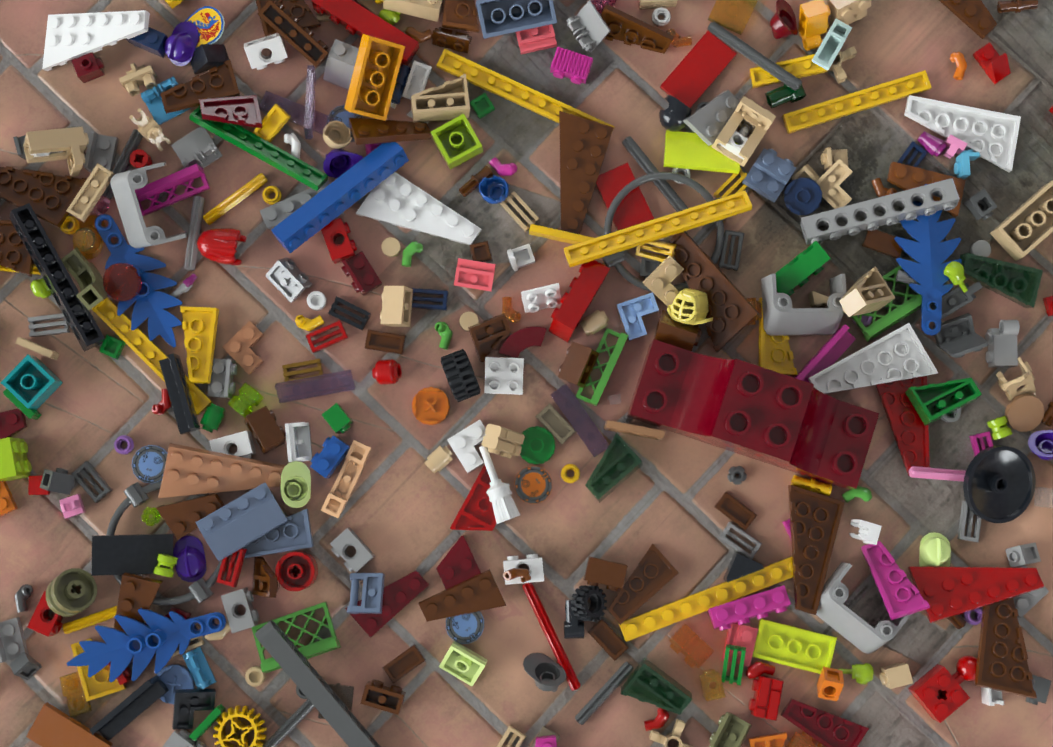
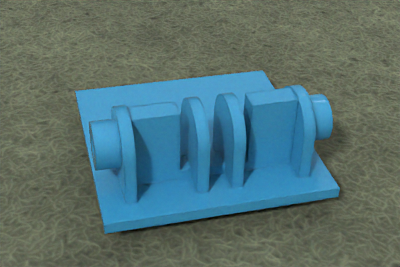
M174 76L157 84V87L154 86L152 89L140 93L142 100L146 103L158 125L191 109L188 108L166 114L160 93L178 85Z

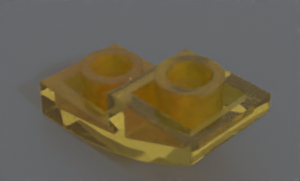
M78 671L60 677L62 693L67 698L70 716L74 717L92 711L90 701L86 702Z

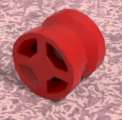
M137 149L129 157L130 163L136 169L152 165V158L144 150Z

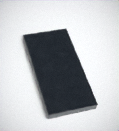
M174 534L92 535L91 576L123 575L124 573L154 574V569L158 565V554L173 556Z

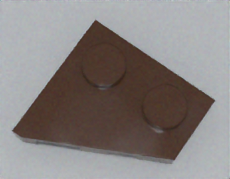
M255 557L252 594L276 598V593L279 589L277 576L263 557Z

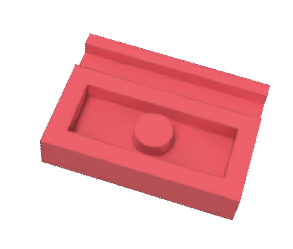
M552 24L515 32L521 55L557 47Z
M458 258L454 286L492 291L496 264Z
M738 623L731 624V628L727 632L721 660L724 661L726 644L746 647L744 666L749 667L758 628L738 625ZM730 650L728 662L732 663L734 650ZM738 651L736 664L740 665L741 651Z

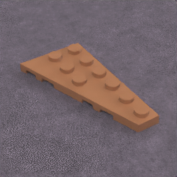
M170 443L158 498L249 490L265 482L269 488L280 487L281 474L285 465Z

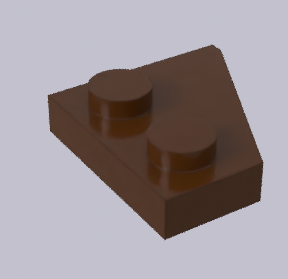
M504 314L468 327L480 362H484L485 357L493 349L495 350L500 345L501 340L511 333Z

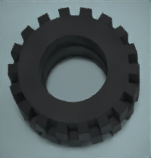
M464 349L441 357V364L455 400L461 402L480 394V386Z

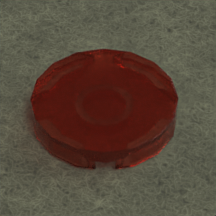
M128 263L113 264L106 269L103 275L104 289L113 299L127 301L138 295L141 289V277L138 275L136 268Z

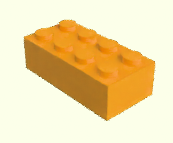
M366 34L362 35L344 107L345 110L386 121L405 46Z

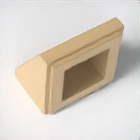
M806 164L791 178L792 180L810 178L816 182L820 177L809 164Z
M814 291L808 294L812 308L827 306L829 297Z

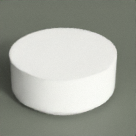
M313 291L308 295L307 304L311 309L319 311L326 306L327 299L322 292Z

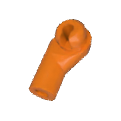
M953 52L950 55V60L952 63L956 62L957 65L953 78L962 80L967 63L961 52Z

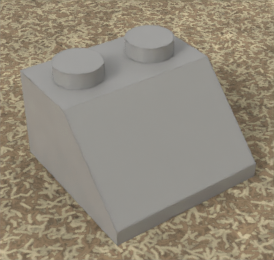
M335 39L327 57L323 80L349 90L359 48Z

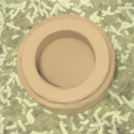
M389 237L382 242L381 248L386 256L395 257L400 253L401 245L397 239Z
M465 312L461 315L459 322L462 329L469 331L468 327L478 324L479 320L475 313Z
M260 666L251 667L245 674L246 682L253 687L261 685L266 679V673L262 672Z

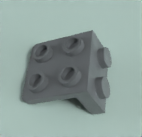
M969 313L941 322V329L935 334L936 345L954 358L963 357L972 351H981L984 347L988 346V341L975 333L972 315Z

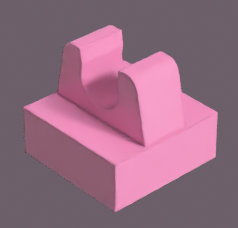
M949 135L944 140L947 149L943 156L950 159L955 153L960 154L967 146V143L953 135Z
M80 494L59 500L65 519L85 513Z

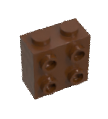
M662 310L654 339L692 351L693 346L698 345L701 329L698 328L699 324L690 325L677 322L670 317L667 311Z

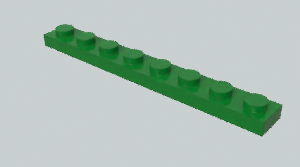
M200 106L190 114L189 120L316 191L328 180L327 174L237 124L202 119Z

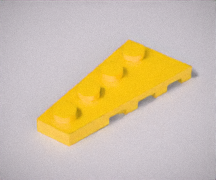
M761 297L759 298V366L785 375H798L793 363V352L789 346V336H771L764 330Z
M180 306L183 318L182 328L185 334L184 344L187 350L186 360L189 382L210 384L219 309Z

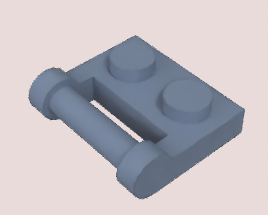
M350 573V580L352 581L350 604L347 606V613L382 614L385 578L383 573ZM363 580L361 606H357L359 581Z

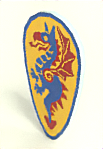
M211 6L199 8L185 20L193 23L198 29L199 39L195 50L202 44L215 43L224 32L225 22L223 15L219 10Z

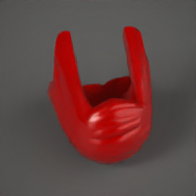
M233 228L210 229L204 231L199 236L197 248L204 257L220 264L241 265L242 260L235 257L237 241L246 242V237L240 235V230Z

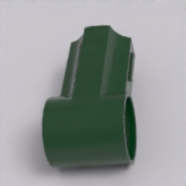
M784 84V86L768 91L765 94L771 109L787 102H797L806 97L802 85L797 91H794Z

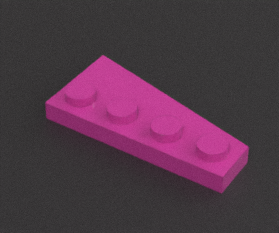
M877 541V545L868 544L861 547L891 620L930 608L929 603L919 594L918 589L909 581L905 572L899 568L895 559L881 541Z

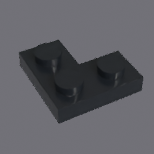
M175 689L172 729H193L194 711L215 709L216 690Z

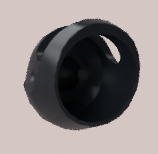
M668 95L665 99L669 102V107L666 110H660L659 119L665 129L672 132L680 131L687 126L683 120L691 116L692 110L675 97Z

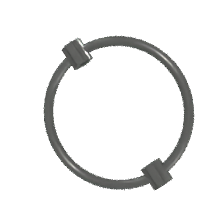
M657 172L641 176L627 184L612 201L605 218L604 235L611 233L614 214L624 197L644 183L654 180L678 181L695 189L707 202L713 201L714 198L698 182L681 174ZM723 219L716 221L717 239L714 252L710 258L715 264L720 257L724 243ZM622 251L602 257L606 267L614 266L631 284L652 292L643 284L642 280L629 273L621 264L625 260ZM686 281L674 285L679 291L689 288Z
M162 481L148 484L144 487L137 482L126 488L123 492L127 498L113 514L106 535H114L117 524L125 510L131 504L136 508L149 499L147 493L160 489ZM207 493V494H197V496H199V497H200V496L209 495L208 493ZM222 560L219 561L217 568L207 581L201 578L188 587L191 591L190 593L177 597H156L152 604L177 605L196 599L200 604L214 594L210 588L217 581ZM114 575L115 579L121 585L122 575Z

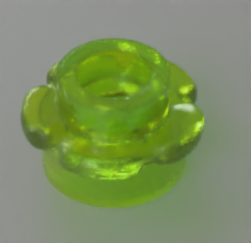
M155 507L145 508L141 515L142 521L147 526H154L161 518L160 513Z

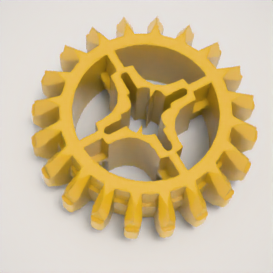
M240 705L235 706V711L230 707L227 709L228 713L224 711L221 714L222 718L216 719L219 725H215L213 729L218 732L213 734V738H218L219 740L214 745L221 744L222 747H235L229 742L232 740L238 742L239 746L262 747L264 745L261 740H265L266 735L261 733L265 732L267 728L261 727V725L265 723V720H258L261 716L260 713L255 716L253 715L255 712L254 708L247 712L248 706L246 705L243 706L242 711ZM237 717L245 718L251 724L245 725ZM231 720L232 731L231 733L226 735V725L228 721ZM241 729H242V731H243V730L247 729L245 732H243V734L241 735V737H240V735L238 736L237 734L234 735V736H232V735L235 734L236 731H238V730H241ZM254 729V740L249 746L247 742L249 741L248 733Z

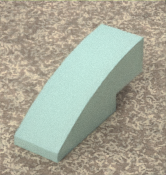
M835 19L816 51L812 62L828 71L852 27Z

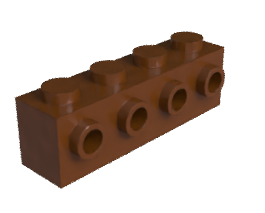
M269 0L259 11L258 15L317 67L329 54L327 51L329 47L322 40L317 42L312 37L314 33L306 26L303 29L298 24L300 20L292 13L288 15L284 11L285 6L278 0L275 2Z

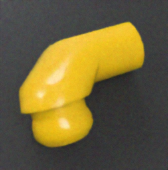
M298 315L295 318L296 325L306 331H312L325 323L320 315L312 320L303 315Z

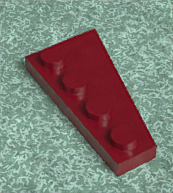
M416 570L384 587L382 614L358 613L350 615L371 638L429 584ZM362 600L358 601L357 606H361Z
M792 698L780 714L826 747H858L869 730L865 726Z

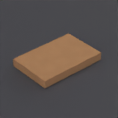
M607 420L604 425V429L607 431L661 440L665 436L664 430Z

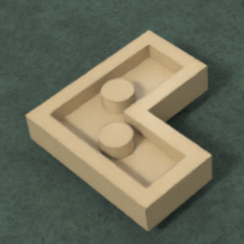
M838 159L816 181L821 188L822 197L834 209L844 207L852 200L839 186L853 172L841 159Z
M669 255L643 281V284L668 307L680 293L671 282L684 268Z

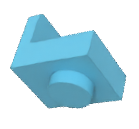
M964 150L955 158L954 173L957 174V178L966 179L971 175L970 161L980 157V152Z

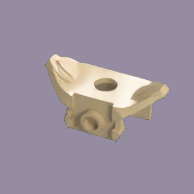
M1020 357L1017 360L1022 372L1021 376L1007 382L1001 371L996 374L999 379L998 384L1002 391L1006 392L1005 394L1009 401H1013L1012 399L1020 394H1031L1036 397V388L1033 382L1035 378L1031 373L1033 371L1028 362L1023 363ZM1025 385L1022 389L1017 390L1020 386Z

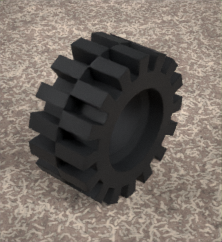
M579 586V589L575 590L577 594L572 595L574 600H571V604H574L571 607L575 611L573 613L574 616H577V619L581 621L596 622L600 620L601 616L605 614L603 610L607 609L604 606V603H607V600H604L606 594L602 593L603 590L599 589L598 586ZM589 597H590L591 605H590V608L588 609L587 603H588V599H589Z

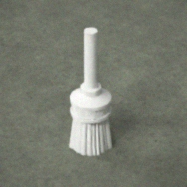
M484 446L479 447L491 479V487L486 493L490 498L489 501L492 502L497 524L520 516L511 497L513 493L510 490L509 483H503L501 479H498L488 448Z

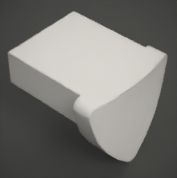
M529 244L507 250V256L513 271L535 263Z

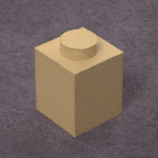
M905 662L880 667L882 672L879 674L880 680L889 689L913 683L909 665Z

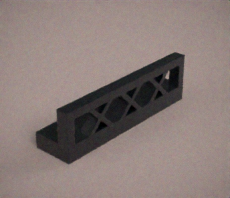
M173 353L168 355L169 358L160 360L159 363L180 434L183 435L201 428L180 356Z
M157 675L152 677L89 731L92 735L99 731L105 739L111 740L168 692V688Z

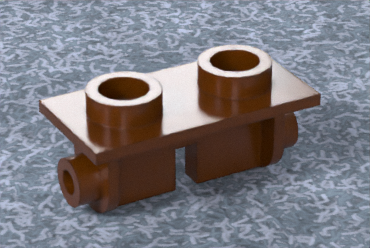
M442 27L433 30L432 45L468 54L469 44H471L472 40L469 34L456 31L454 36L452 35L453 30Z

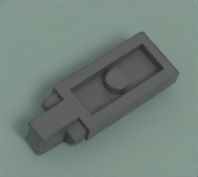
M978 281L971 286L965 283L968 289L967 292H963L961 287L958 286L942 296L941 320L976 298L974 293L983 288ZM934 303L929 305L932 310L935 308Z

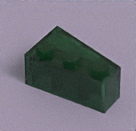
M616 433L585 486L600 503L643 465L642 460Z
M645 657L621 687L620 693L642 702L654 704L656 707L681 715L692 700V693Z

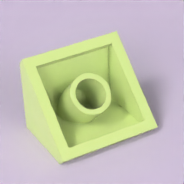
M453 641L439 667L468 685L473 686L487 664V659L462 644Z

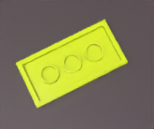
M666 130L663 167L739 174V163L712 148V145L708 146L696 133Z
M760 619L752 657L821 674L823 667H831L837 637Z

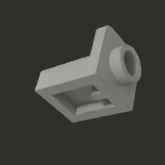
M1036 542L1005 550L1011 568L1041 562Z

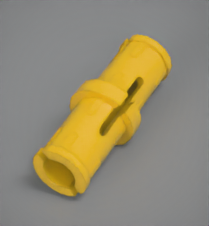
M796 475L792 477L791 485L827 496L831 494L832 484L816 481L812 477L810 479Z

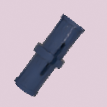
M400 65L391 102L394 104H400L411 71V68L407 65Z

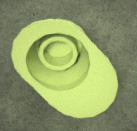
M299 461L288 463L281 474L280 493L283 501L292 508H300L306 505L311 495L310 470L307 465Z
M936 532L925 535L920 541L919 566L950 567L951 547L948 539Z

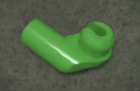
M413 241L403 250L402 266L411 267L412 256L423 250L421 243Z
M439 321L435 324V330L441 336L439 348L448 350L453 333L445 322Z
M857 486V489H850L842 494V498L846 503L855 497L862 498V500L867 502L872 499V494L868 488Z

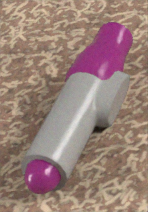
M193 273L186 278L171 296L178 299L183 293H186L198 278L197 275Z

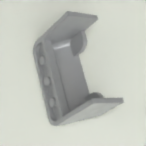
M166 161L117 173L111 178L110 184L129 244L134 248L159 245L188 236L187 232L166 237L161 227H146L135 193L136 189L143 188L148 182L146 170L166 166Z
M770 274L762 278L763 327L765 332L771 336L831 335L835 333L844 314L839 300L846 293L845 274L829 279L830 296L827 300V308H792L790 296L785 293H777L776 274Z
M841 562L823 586L816 616L860 651L870 654L894 638L910 615L891 621L882 620L875 628L869 625L843 604L849 596V590L841 580L852 565Z

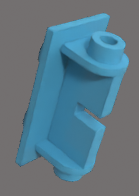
M201 647L182 655L197 689H204L217 682Z

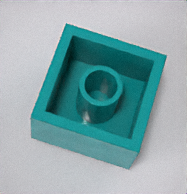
M27 354L0 383L25 407L37 410L63 382L37 357Z

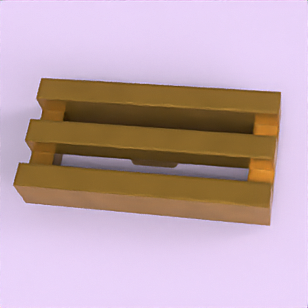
M321 359L282 365L286 385L324 378ZM314 364L318 365V367L288 372V369ZM319 371L317 375L289 379V376Z

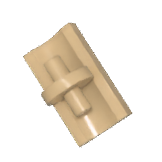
M135 63L130 64L132 70L127 71V75L119 78L120 83L131 96L138 95L140 93L138 86L145 84L147 89H152L154 86L157 87L156 79L158 76L151 65L137 67Z

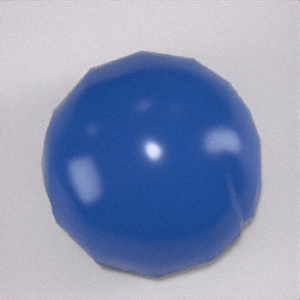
M496 175L491 178L484 177L479 183V192L486 202L498 204L505 201L508 197L509 185L505 179Z

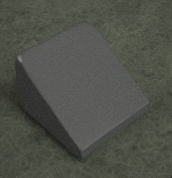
M22 652L10 664L14 675L25 680L31 678L42 667L41 664L25 652Z

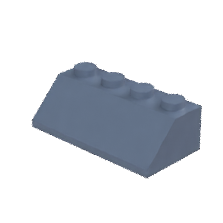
M476 0L475 2L484 39L557 23L553 0Z
M265 482L200 519L196 524L217 560L221 561L286 523L288 520Z

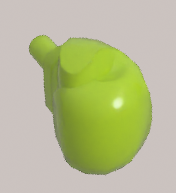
M383 9L379 12V17L394 25L400 20L399 15L401 13Z
M951 261L945 267L944 275L949 277L953 285L959 284L962 291L967 292L968 289L963 283L966 279L963 265L957 261Z
M43 278L31 282L30 288L36 297L44 299L51 295Z
M869 663L852 665V669H839L843 671V674H852V679H856V682L862 685H866L867 682L873 680L874 669Z

